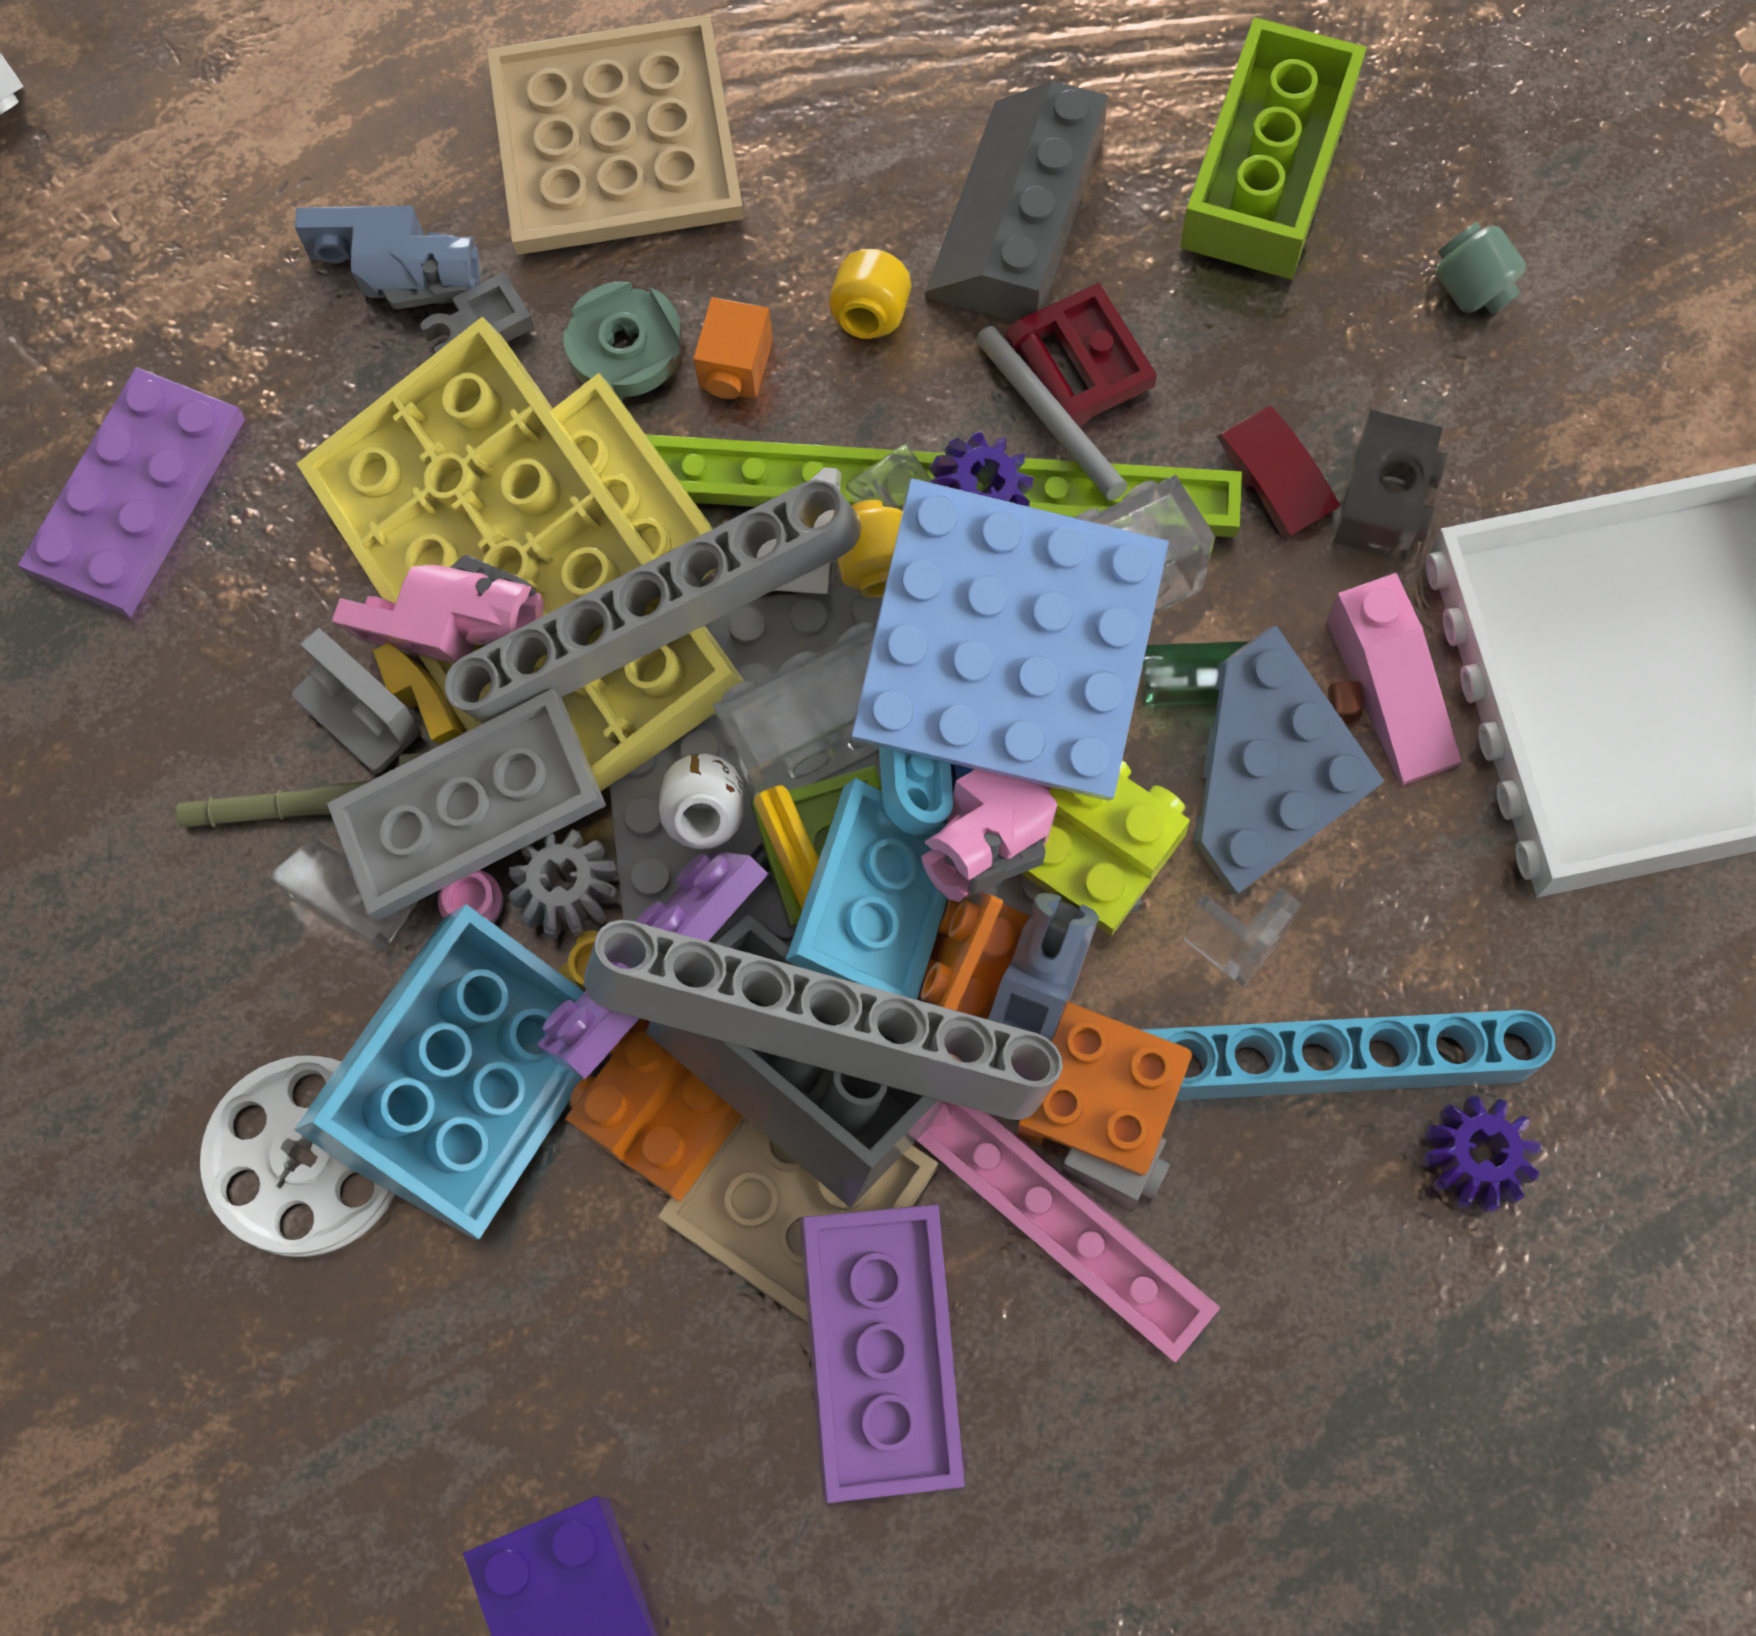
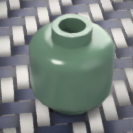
M1476 222L1438 251L1442 260L1438 263L1435 274L1463 312H1475L1485 306L1492 315L1521 294L1515 283L1524 276L1527 264L1499 226L1492 225L1482 229L1478 222Z

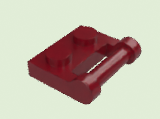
M1099 282L1014 322L1005 332L1007 342L1016 353H1022L1033 373L1079 427L1086 424L1091 417L1155 387L1156 372ZM1055 333L1089 388L1088 390L1077 395L1073 393L1042 342L1044 337Z

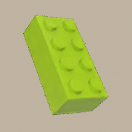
M1253 18L1186 209L1180 244L1181 249L1293 280L1357 86L1367 47L1268 20Z

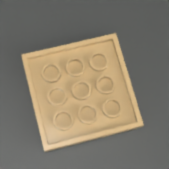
M710 14L487 49L510 231L516 255L744 219Z

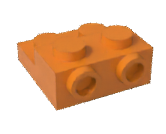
M640 1019L610 1051L612 1057L598 1076H588L575 1086L570 1096V1107L572 1110L565 1120L592 1143L678 1202H681L743 1116L648 1036L646 1031L650 1021Z

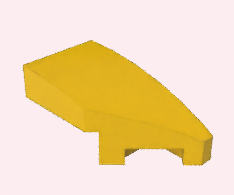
M389 642L373 650L386 689L410 709L419 706L432 741L442 745L467 732L434 678L426 669Z

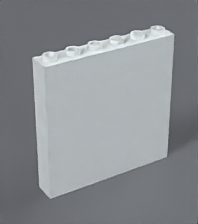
M1756 464L1441 528L1430 553L1426 555L1425 568L1427 578L1433 590L1440 589L1446 608L1443 612L1445 636L1451 646H1458L1464 665L1460 672L1462 690L1469 703H1476L1482 722L1478 730L1480 747L1486 760H1494L1500 779L1497 785L1498 804L1506 820H1513L1519 839L1515 847L1517 865L1523 878L1526 880L1531 879L1536 897L1756 851Z

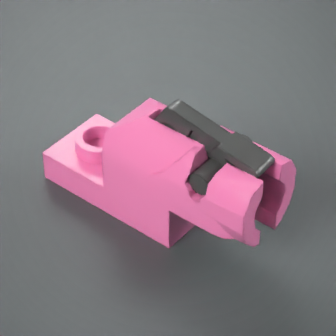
M464 555L451 567L440 565L412 567L402 584L396 604L374 596H367L365 604L340 598L332 622L363 642L379 646L389 642L403 652L454 664L462 657L472 653L474 645H488L542 617L544 601L541 594L536 593V589L526 580L474 557Z
M976 769L956 780L953 792V809L948 817L947 824L939 833L924 842L932 850L921 856L925 871L935 887L948 899L961 902L971 895H976L1002 884V881L1042 865L1046 854L1044 846L1049 839L1057 809V802L1049 793L1052 787Z

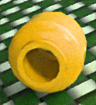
M861 249L850 253L840 263L829 297L831 315L846 332L861 339L879 338L891 334L901 324L912 288L908 270L896 257L878 249Z
M865 500L852 505V508L860 517L862 527L860 538L854 548L837 558L841 579L846 586L854 590H860L861 595L866 598L883 597L902 511L897 508L884 507L880 500Z

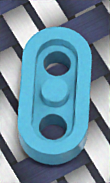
M879 747L882 801L888 817L897 827L909 834L926 835L932 832L949 817L953 809L950 763Z

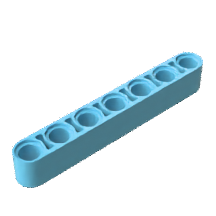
M1525 1010L1142 1030L1190 1049L1192 1054L1201 1063L1202 1073L1192 1078L1184 1077L1176 1100L1516 1083L1526 1080L1551 1058L1555 1050L1556 1039L1551 1025L1544 1017L1535 1012ZM1504 1034H1516L1522 1037L1529 1045L1531 1051L1530 1060H1518L1511 1056L1503 1042ZM1447 1037L1457 1041L1463 1048L1465 1062L1454 1064L1444 1060L1436 1047L1437 1038ZM1379 1040L1391 1044L1398 1053L1399 1066L1390 1068L1376 1063L1371 1057L1369 1042ZM1308 1044H1318L1326 1048L1332 1056L1333 1069L1319 1071L1310 1067L1303 1058L1302 1047ZM1244 1047L1255 1048L1260 1051L1266 1058L1268 1064L1267 1071L1257 1075L1245 1072L1236 1062L1235 1051Z

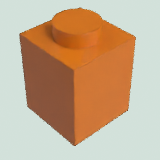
M711 297L693 358L699 389L707 390L714 396L723 399H735L739 396L757 399L773 342L769 308Z

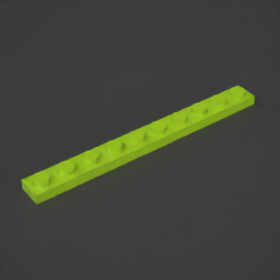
M645 434L693 502L757 507L811 480L823 468H837L841 472L840 492L851 506L865 500H880L884 507L897 508L903 511L911 478L925 482L935 479L930 473V465L936 456L945 455V453ZM1025 458V463L1017 471L1034 477L1032 488L1024 494L1030 501L1029 507L1128 531L1237 537L1240 528L1242 471L1110 463L1127 483L1126 491L1115 500H1108L1076 461ZM978 481L976 489L981 492L983 484Z

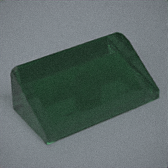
M1250 641L1147 645L1141 670L1142 705L1217 703L1219 691L1215 690L1219 664Z

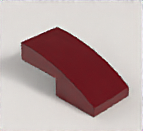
M1271 405L1217 435L1235 471H1242L1241 482L1245 489L1254 486L1282 539L1295 534L1341 507L1334 492L1306 448Z

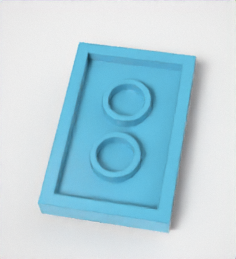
M857 778L844 785L786 961L804 969L917 1000L948 899L935 887L928 877L922 864L921 856L932 850L924 842L939 833L946 824L942 822L937 828L926 835L909 834L897 827L888 817L883 806L882 791Z

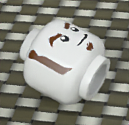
M703 753L688 755L676 761L664 775L659 797L660 821L668 835L682 846L698 850L715 848L726 843L738 831L744 815V792L742 780L731 764L721 757Z

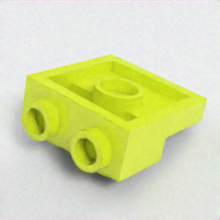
M1123 760L1115 796L1110 801L1056 788L1050 789L1049 793L1057 802V809L1049 839L1044 846L1046 850L1044 862L1038 867L1021 873L1046 892L1062 896L1060 901L1078 908L1083 904L1095 910L1099 916L1097 927L1111 937L1184 839L1190 823V819L1182 815L1185 806L1176 795L1157 785L1153 786L1148 792L1128 778L1131 774V769Z

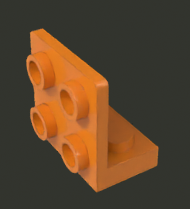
M984 892L971 895L961 902L947 899L917 1000L988 1020L1001 979L1012 962L1023 927L1029 915L1003 904L1002 899Z
M1067 1001L1052 1039V1043L1057 1047L1062 1056L1063 1068L1060 1077L1039 1109L1031 1117L1020 1120L1017 1135L1026 1143L1040 1149L1045 1138L1139 1176H1144L1148 1173L1190 1063L1192 1052L1186 1047Z

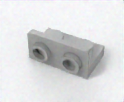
M318 627L300 644L314 665L307 670L309 676L293 690L292 696L300 706L373 773L379 774L422 732L406 706Z

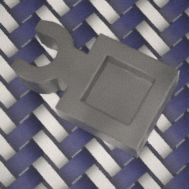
M505 272L453 297L452 300L457 310L456 313L452 315L434 314L427 317L420 324L428 342L442 335L450 336L446 342L434 347L435 353L482 316L506 342L535 328L531 315Z

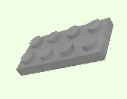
M553 689L327 803L367 914L377 920H381L606 806L563 700Z

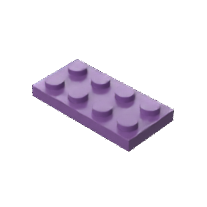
M136 367L18 563L20 569L27 576L131 618L244 423L245 417L239 407Z
M711 851L706 856L704 853H700L678 874L676 882L680 887L663 905L660 901L655 902L640 915L636 922L708 942L768 873L750 855ZM611 962L619 968L630 969L622 963ZM585 991L575 1003L567 1000L549 1016L542 1028L547 1034L537 1046L556 1063L586 1079L639 1018L601 1007Z
M939 1204L799 1217L823 1501L834 1503L965 1487Z

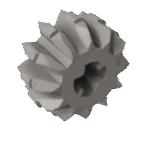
M571 829L562 844H559L555 835L551 833L543 837L545 848L539 852L530 845L521 849V853L529 865L510 867L509 876L519 886L509 893V899L515 908L524 909L521 919L528 928H534L543 923L544 932L547 937L556 939L561 934L564 925L568 924L572 934L577 938L584 935V926L581 922L583 919L589 917L594 923L604 924L606 915L598 903L617 901L618 892L608 882L613 880L618 872L613 861L602 860L605 850L599 841L594 840L583 846V838L580 832ZM559 878L568 883L571 881L575 883L568 891L560 886L553 887L554 882Z

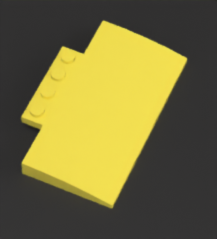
M483 316L297 463V466L382 599L395 604L402 584L412 567L424 565L451 567L462 556L469 555L522 578L536 589V593H540L543 598L544 616L713 529L609 383L599 373L556 407L552 408L505 339ZM712 569L708 573H706L703 579H705L707 576L713 573L716 569ZM661 597L655 598L648 604L644 616L650 615L657 609ZM704 625L562 697V700L601 792L694 729L749 687ZM600 626L592 633L588 645L593 644L599 639L603 633L604 626ZM474 645L472 652L486 645ZM548 654L538 659L533 673L543 667ZM419 656L448 700L444 684L446 675L453 664ZM491 682L482 689L478 701L486 697L490 691ZM448 700L467 732L482 724L452 705Z

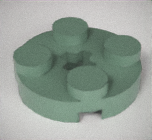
M619 281L601 285L583 295L571 310L573 318L568 324L567 331L564 328L563 345L567 359L576 377L585 384L599 373L609 383L619 399L622 400L625 397L647 393L678 372L682 366L683 359L681 354L683 334L678 314L666 296L650 288L651 293L643 289H633L631 282ZM623 330L627 336L638 334L639 337L633 341L632 346L621 349L612 347L615 343L613 334Z

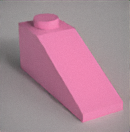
M1397 573L1339 592L1326 624L1352 681H1357L1362 685L1363 705L1400 785L1404 786L1459 766L1462 762L1424 631Z

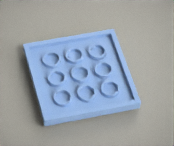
M911 478L850 740L1098 799L1112 800L1115 796L1169 541Z

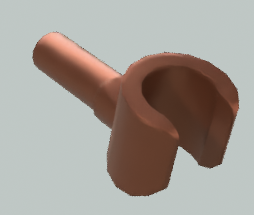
M1340 681L1331 684L1328 687L1329 702L1346 726L1356 724L1363 713L1361 683L1357 681Z

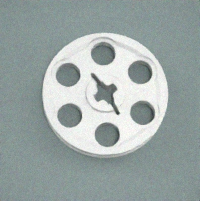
M295 1056L268 1063L254 1070L227 1092L219 1102L206 1127L201 1147L200 1170L208 1202L220 1221L232 1233L266 1252L286 1257H311L338 1250L366 1233L385 1213L395 1196L394 1193L374 1183V1193L366 1204L353 1208L345 1206L340 1198V1187L342 1182L350 1174L355 1173V1171L339 1162L314 1143L312 1144L311 1151L318 1157L315 1164L311 1168L300 1164L292 1172L296 1161L289 1155L291 1148L295 1144L306 1147L311 1143V1141L294 1130L309 1109L296 1106L292 1093L294 1086L300 1078L309 1074L322 1075L327 1083L341 1063L338 1060L321 1056ZM249 1105L263 1107L267 1115L264 1130L252 1139H239L233 1130V1121L237 1113ZM243 1170L255 1171L260 1181L259 1192L255 1199L242 1206L232 1205L226 1195L227 1183L230 1178ZM292 1205H309L314 1214L312 1229L301 1239H285L280 1231L279 1224L282 1214Z

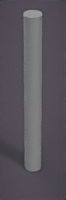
M994 326L984 328L977 336L978 345L1108 500L1119 498L1127 489V483L1000 332Z

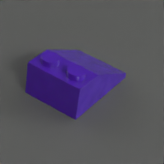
M595 1496L463 1553L486 1624L492 1636H658L608 1498Z

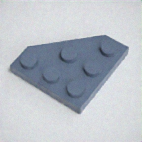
M1277 625L1267 628L1220 663L1218 667L1215 690L1219 691L1214 727L1209 729L1202 778L1206 779L1201 816H1197L1193 843L1229 894L1240 893L1385 782Z

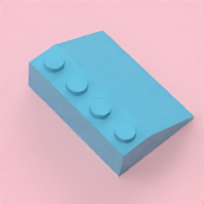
M465 904L441 920L294 1130L351 1170L469 1237L478 1240L566 1107L575 1086L584 1079L556 1063L537 1046L547 1034L542 1028L549 1016L565 1001L571 1000L575 1003L584 991Z

